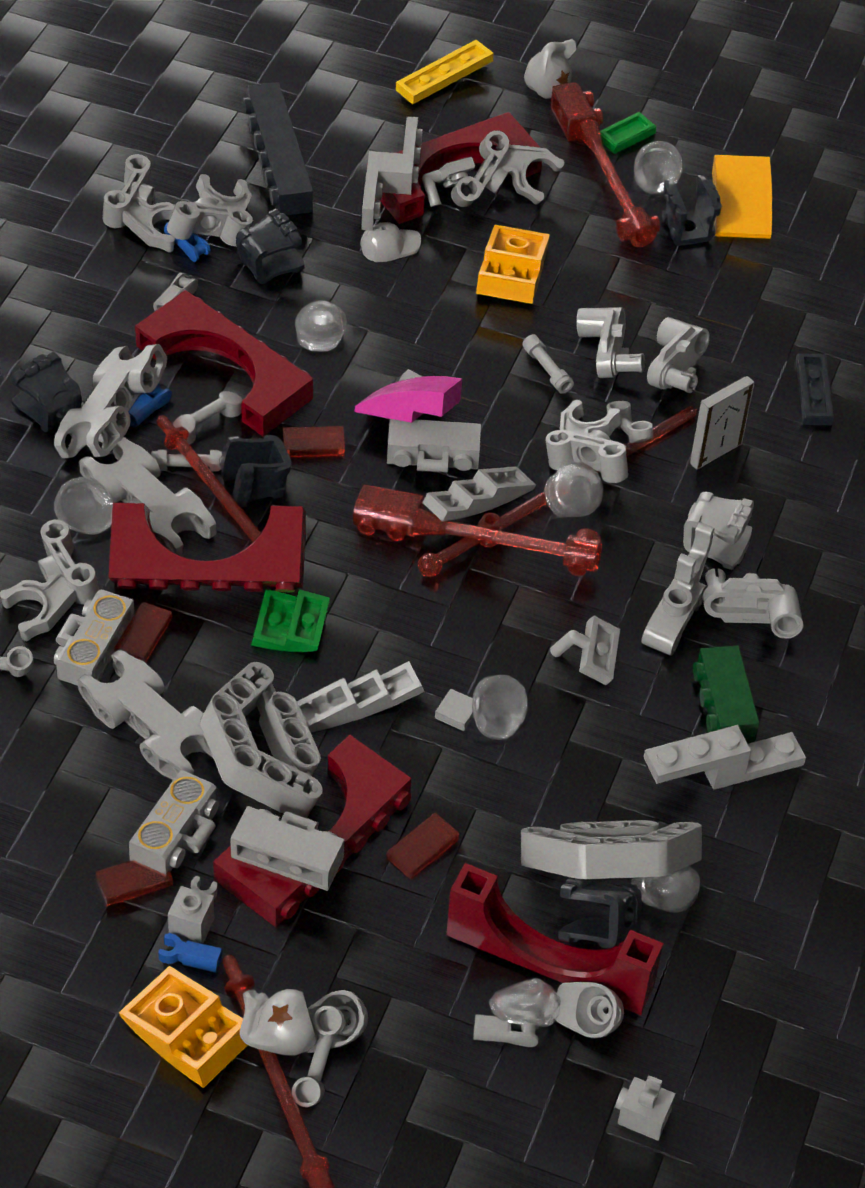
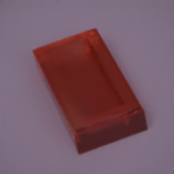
M343 426L283 428V444L289 457L345 456Z
M142 602L114 647V653L118 650L125 651L146 663L172 620V612Z
M434 813L387 851V859L411 879L459 840V832L437 813Z
M135 860L95 872L96 880L107 906L173 885V878L169 870L165 875Z

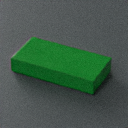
M637 112L599 131L597 139L611 152L616 154L656 134L657 126L642 113Z

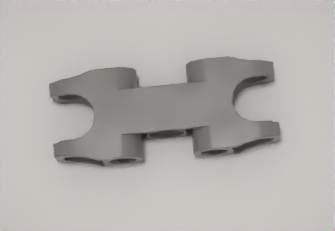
M160 344L146 346L136 357L130 353L128 346L117 347L101 362L93 375L94 391L82 408L70 409L60 423L55 435L54 447L61 458L76 456L86 445L90 448L94 457L106 456L122 440L130 426L128 411L140 393L152 392L161 380L166 367L167 356ZM153 354H155L156 356V365L154 368L150 366ZM67 434H70L72 436V439L67 449L65 446V438ZM98 442L103 443L101 448L99 447Z
M125 437L113 448V453L118 462L101 464L92 457H85L79 461L80 473L84 480L88 483L94 495L106 506L111 507L113 503L119 501L123 503H145L150 509L151 525L157 539L171 552L184 556V544L177 534L179 532L195 531L202 537L209 539L217 534L216 522L204 506L202 500L188 488H183L175 494L157 479L161 472L156 460L144 448Z
M118 650L111 657L113 659L112 667L120 677L119 680L112 683H103L86 674L77 680L80 694L91 707L95 716L106 726L114 729L125 721L145 739L140 744V751L146 761L160 774L172 780L175 779L180 770L193 775L194 769L189 761L184 758L192 752H203L213 758L200 726V719L204 713L194 706L180 713L160 696L165 691L162 679L144 661L129 655L125 651Z

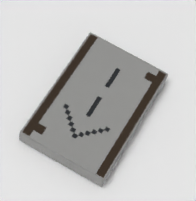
M748 376L741 378L701 401L690 464L696 469L703 467L742 444L754 387V381Z

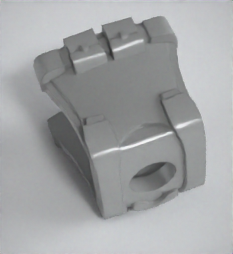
M703 492L692 505L688 519L684 524V547L690 552L695 538V530L699 522L712 526L715 530L708 557L722 564L723 568L733 570L742 561L750 543L752 527L747 524L752 516L754 501L743 498V500L724 499L713 496V493Z

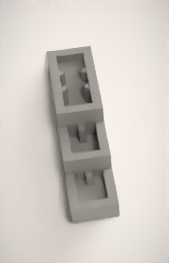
M517 467L478 469L473 479L453 481L448 491L429 492L422 503L443 522L469 517L501 506L532 491L536 484Z
M408 661L382 675H379L376 669L348 684L342 678L297 702L310 732H316L362 719L400 704L425 691Z

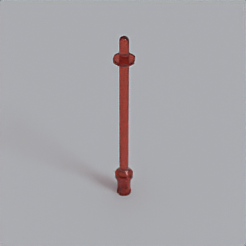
M159 416L157 424L166 434L164 445L167 449L177 448L251 541L255 542L261 535V532L186 441L189 435L188 430L182 426L176 428L166 416Z
M226 955L223 958V965L230 981L224 986L225 993L228 997H237L244 1014L243 993L254 988V978L251 975H243L236 958L233 955ZM258 1049L304 1160L300 1167L302 1177L308 1180L311 1188H335L328 1172L330 1168L328 1159L317 1155L276 1054Z

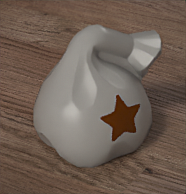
M570 39L564 42H550L544 46L541 52L531 58L526 67L524 75L526 85L545 99L553 98L558 93L567 89L573 77V71L568 59L576 52L575 41Z
M285 989L276 992L270 998L265 993H256L255 990H248L243 993L245 1013L239 1034L245 1044L281 1055H298L311 1049L317 1042L303 992L295 989Z

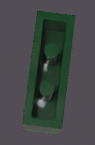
M739 646L701 648L698 662L693 663V675L695 681H700L701 684L700 703L702 707L707 708L706 725L708 733L738 725L746 742H755L759 720Z

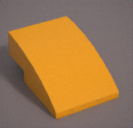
M715 155L712 177L722 205L721 214L716 216L714 221L715 236L771 239L772 183L770 157Z
M494 225L485 249L484 261L479 271L476 294L533 304L550 234Z
M170 966L119 1012L120 1017L153 1050L203 1088L248 1046L240 1038L239 1034L243 1018L223 1007L218 995Z

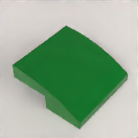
M266 588L251 645L288 652L317 651L330 598L300 589L296 597Z

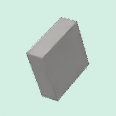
M450 689L435 711V719L464 731L479 709V701Z

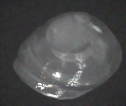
M656 141L646 144L639 150L635 158L634 173L636 183L642 190L650 194L663 193L664 182L672 180L675 184L683 171V162L679 151L667 142Z
M319 300L307 304L298 313L295 322L298 342L304 348L313 351L324 352L335 348L347 328V319L344 311L339 306L328 301Z
M573 462L561 467L547 480L544 488L545 497L550 509L560 517H582L588 515L600 505L603 497V484L600 476L591 466L581 462Z
M79 477L69 480L61 486L54 501V511L57 518L64 521L69 529L95 535L104 532L112 524L114 502L100 483L91 478Z
M488 676L478 683L473 693L472 710L478 730L484 736L495 740H503L513 736L527 713L528 701L525 689L516 679L510 676Z
M687 866L666 876L632 878L631 884L636 885L640 889L642 902L662 911L677 913L685 911L697 900L700 877L695 869Z
M534 978L496 991L490 998L489 1005L493 1014L505 1022L551 1026L559 1016L561 1000L549 984L541 979Z

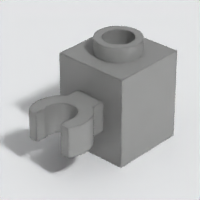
M195 876L191 881V889L183 886L180 887L168 912L169 933L177 935L182 941L187 942L189 940L203 944L215 919L214 899L217 897L218 889L217 882L213 881L208 890H200V877Z
M648 1075L646 1081L634 1077L630 1088L623 1087L615 1105V1108L620 1110L618 1124L659 1141L671 1113L676 1093L661 1088L662 1080Z

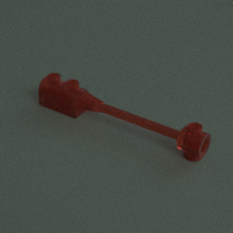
M577 83L552 86L550 107L567 140L582 139L593 150L625 212L621 219H618L616 222L617 235L620 241L630 240L631 244L636 247L650 244L655 239L657 232L660 231L659 219L657 215L649 216L642 207H634L602 146L599 127L603 123V114L600 108L592 109L594 106L592 92H583L581 86Z
M365 484L354 506L353 524L365 535H372L375 530L386 531L388 537L392 540L401 541L405 535L415 537L416 535L451 534L563 556V565L567 566L568 571L576 576H583L587 570L596 572L601 559L602 541L600 536L591 529H580L576 536L569 535L565 544L450 522L449 520L442 522L435 514L424 510L422 503L423 495Z

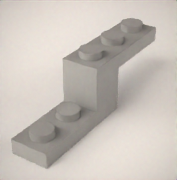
M407 117L403 154L369 151L361 230L373 231L374 219H380L381 202H376V200H382V193L411 195L412 183L418 184L419 167L414 166V164H420L421 148L416 146L422 145L423 129H417L418 117Z
M738 725L649 748L644 753V759L656 784L704 771L713 790L804 765L806 759L793 732L747 744Z

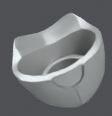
M382 222L373 225V231L366 230L363 233L360 246L363 255L368 260L387 262L417 253L421 246V236L418 231L399 230L393 223Z
M594 982L562 983L557 991L554 1017L558 1023L579 1034L591 1038H601L609 1035L619 1027L624 1017V1006L619 996L604 985Z
M346 990L331 992L307 1008L317 1042L320 1033L313 1024V1017L316 1011L323 1006H333L342 1012L345 1026L339 1034L334 1035L330 1049L342 1047L353 1042L364 1032L368 1023L367 1009L362 1000L354 993ZM317 1042L306 1052L314 1053Z

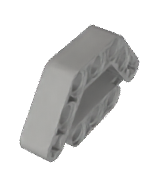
M252 662L214 694L200 719V726L220 776L226 785L283 814L287 811L307 818L322 794L321 784L312 777L320 763V753L296 699L288 693L276 692L272 684L274 679L272 670L263 663ZM256 707H258L261 714L259 719L260 727L273 757L258 750L245 717Z
M636 820L565 823L560 825V830L545 827H528L521 830L522 866L576 879L660 877L672 874L702 859V825L695 822H677L659 829V823L655 821Z

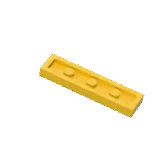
M474 40L397 81L396 91L409 102L415 104L493 62L494 53L479 41Z

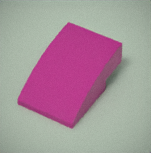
M426 376L401 380L372 393L355 406V412L410 423L423 413L442 417L460 402L463 378Z

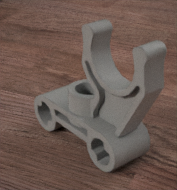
M492 131L480 143L479 152L485 160L475 177L466 176L461 178L453 187L451 198L460 207L470 206L480 196L484 187L495 193L506 175L510 174L516 192L527 197L534 204H539L544 199V193L533 189L528 184L526 179L527 166L532 162L542 161L548 164L554 171H559L564 166V160L553 155L547 148L510 145L509 139L504 132ZM490 141H493L497 144L496 149L498 151H495L491 148L492 142ZM465 187L471 192L468 196H465L461 191Z
M131 155L125 162L124 188L122 191L111 190L104 196L103 222L112 228H121L126 225L148 246L172 252L174 250L175 238L171 235L160 233L153 225L161 220H170L175 205L170 202H160L151 205L155 188L149 185L150 160L143 155Z
M201 174L196 184L200 199L195 203L187 201L177 202L168 222L167 231L172 237L180 240H187L194 233L218 236L226 244L236 246L237 233L243 228H250L253 222L252 216L246 211L252 197L247 187V182L239 179L233 191L236 197H229L215 191L210 185V177Z
M572 401L570 406L561 412L560 430L550 432L546 436L549 466L555 470H566L575 465L600 471L602 479L609 483L625 480L629 475L625 446L622 443L611 441L609 438L615 428L621 425L619 409H610L607 416L601 420L581 422L578 419L584 416L582 401Z
M54 519L48 521L41 528V536L48 557L39 560L38 564L46 582L40 583L34 580H23L17 585L0 592V598L5 608H10L17 602L26 599L36 600L43 605L42 611L36 618L18 625L21 638L24 641L50 631L74 602L84 605L87 599L93 600L97 591L100 590L94 568L87 563L74 564L70 556L74 551L69 527L62 520Z
M702 522L698 523L688 556L680 554L674 579L665 590L662 600L645 628L641 641L642 644L671 656L674 654L683 630L694 611L697 612L703 602V593L707 585L699 581L712 545L714 527Z

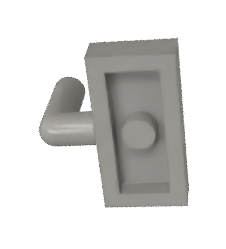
M472 157L446 163L439 170L422 176V182L431 207L441 204L436 186L443 185L444 188H450L455 186L461 178L468 176L467 173L475 168Z
M593 616L586 623L585 635L571 630L551 646L550 652L553 656L560 657L574 644L582 648L579 672L607 685L613 680L620 629Z

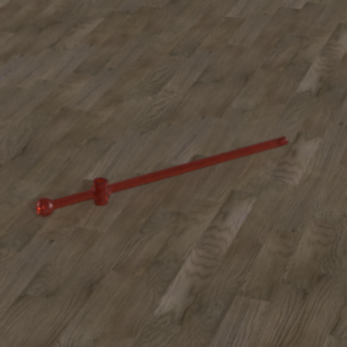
M689 406L653 427V438L637 443L627 442L624 444L626 457L697 415V409ZM583 468L501 517L495 513L484 514L478 523L477 531L437 554H423L417 563L419 571L426 577H434L440 573L443 564L480 543L485 547L495 546L497 541L500 540L504 528L600 473V471Z

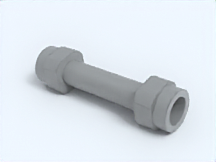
M532 334L526 337L522 345L527 353L539 361L551 376L550 382L560 393L568 392L574 385L572 378L564 369H559L545 351L546 346L537 335Z
M167 450L151 452V456L158 463L160 471H167V466L210 467V471L221 470L219 464L222 454L219 450H210V455L167 454Z

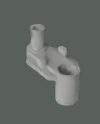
M623 307L578 309V336L600 337L596 357V369L599 378H614L618 372H644V354H629V348H622L626 325Z
M671 317L665 318L657 332V341L664 347L648 369V383L660 389L675 387L687 393H692L698 382V378L695 375L696 369L692 367L708 347L709 331Z
M715 568L706 573L707 588L703 593L704 608L709 615L731 623H771L773 633L779 638H792L802 631L803 620L797 592L790 585L781 584L778 579H759L757 574L747 573L743 578H729L727 581L725 580V573L721 569L717 571L718 577H716Z

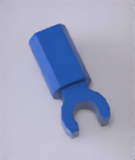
M171 933L164 935V945L172 946L174 949L170 951L159 949L158 956L161 962L171 964L180 961L182 965L218 973L222 962L223 948L189 940L183 942L180 937Z

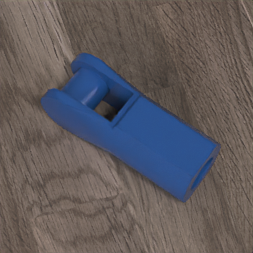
M167 222L164 227V233L170 235L167 231ZM194 233L187 240L175 238V243L193 262L199 260L200 255H208L211 252L207 241Z
M158 383L152 392L142 393L128 411L130 426L136 428L154 411L166 405L172 397V391L168 388L162 389L160 383Z

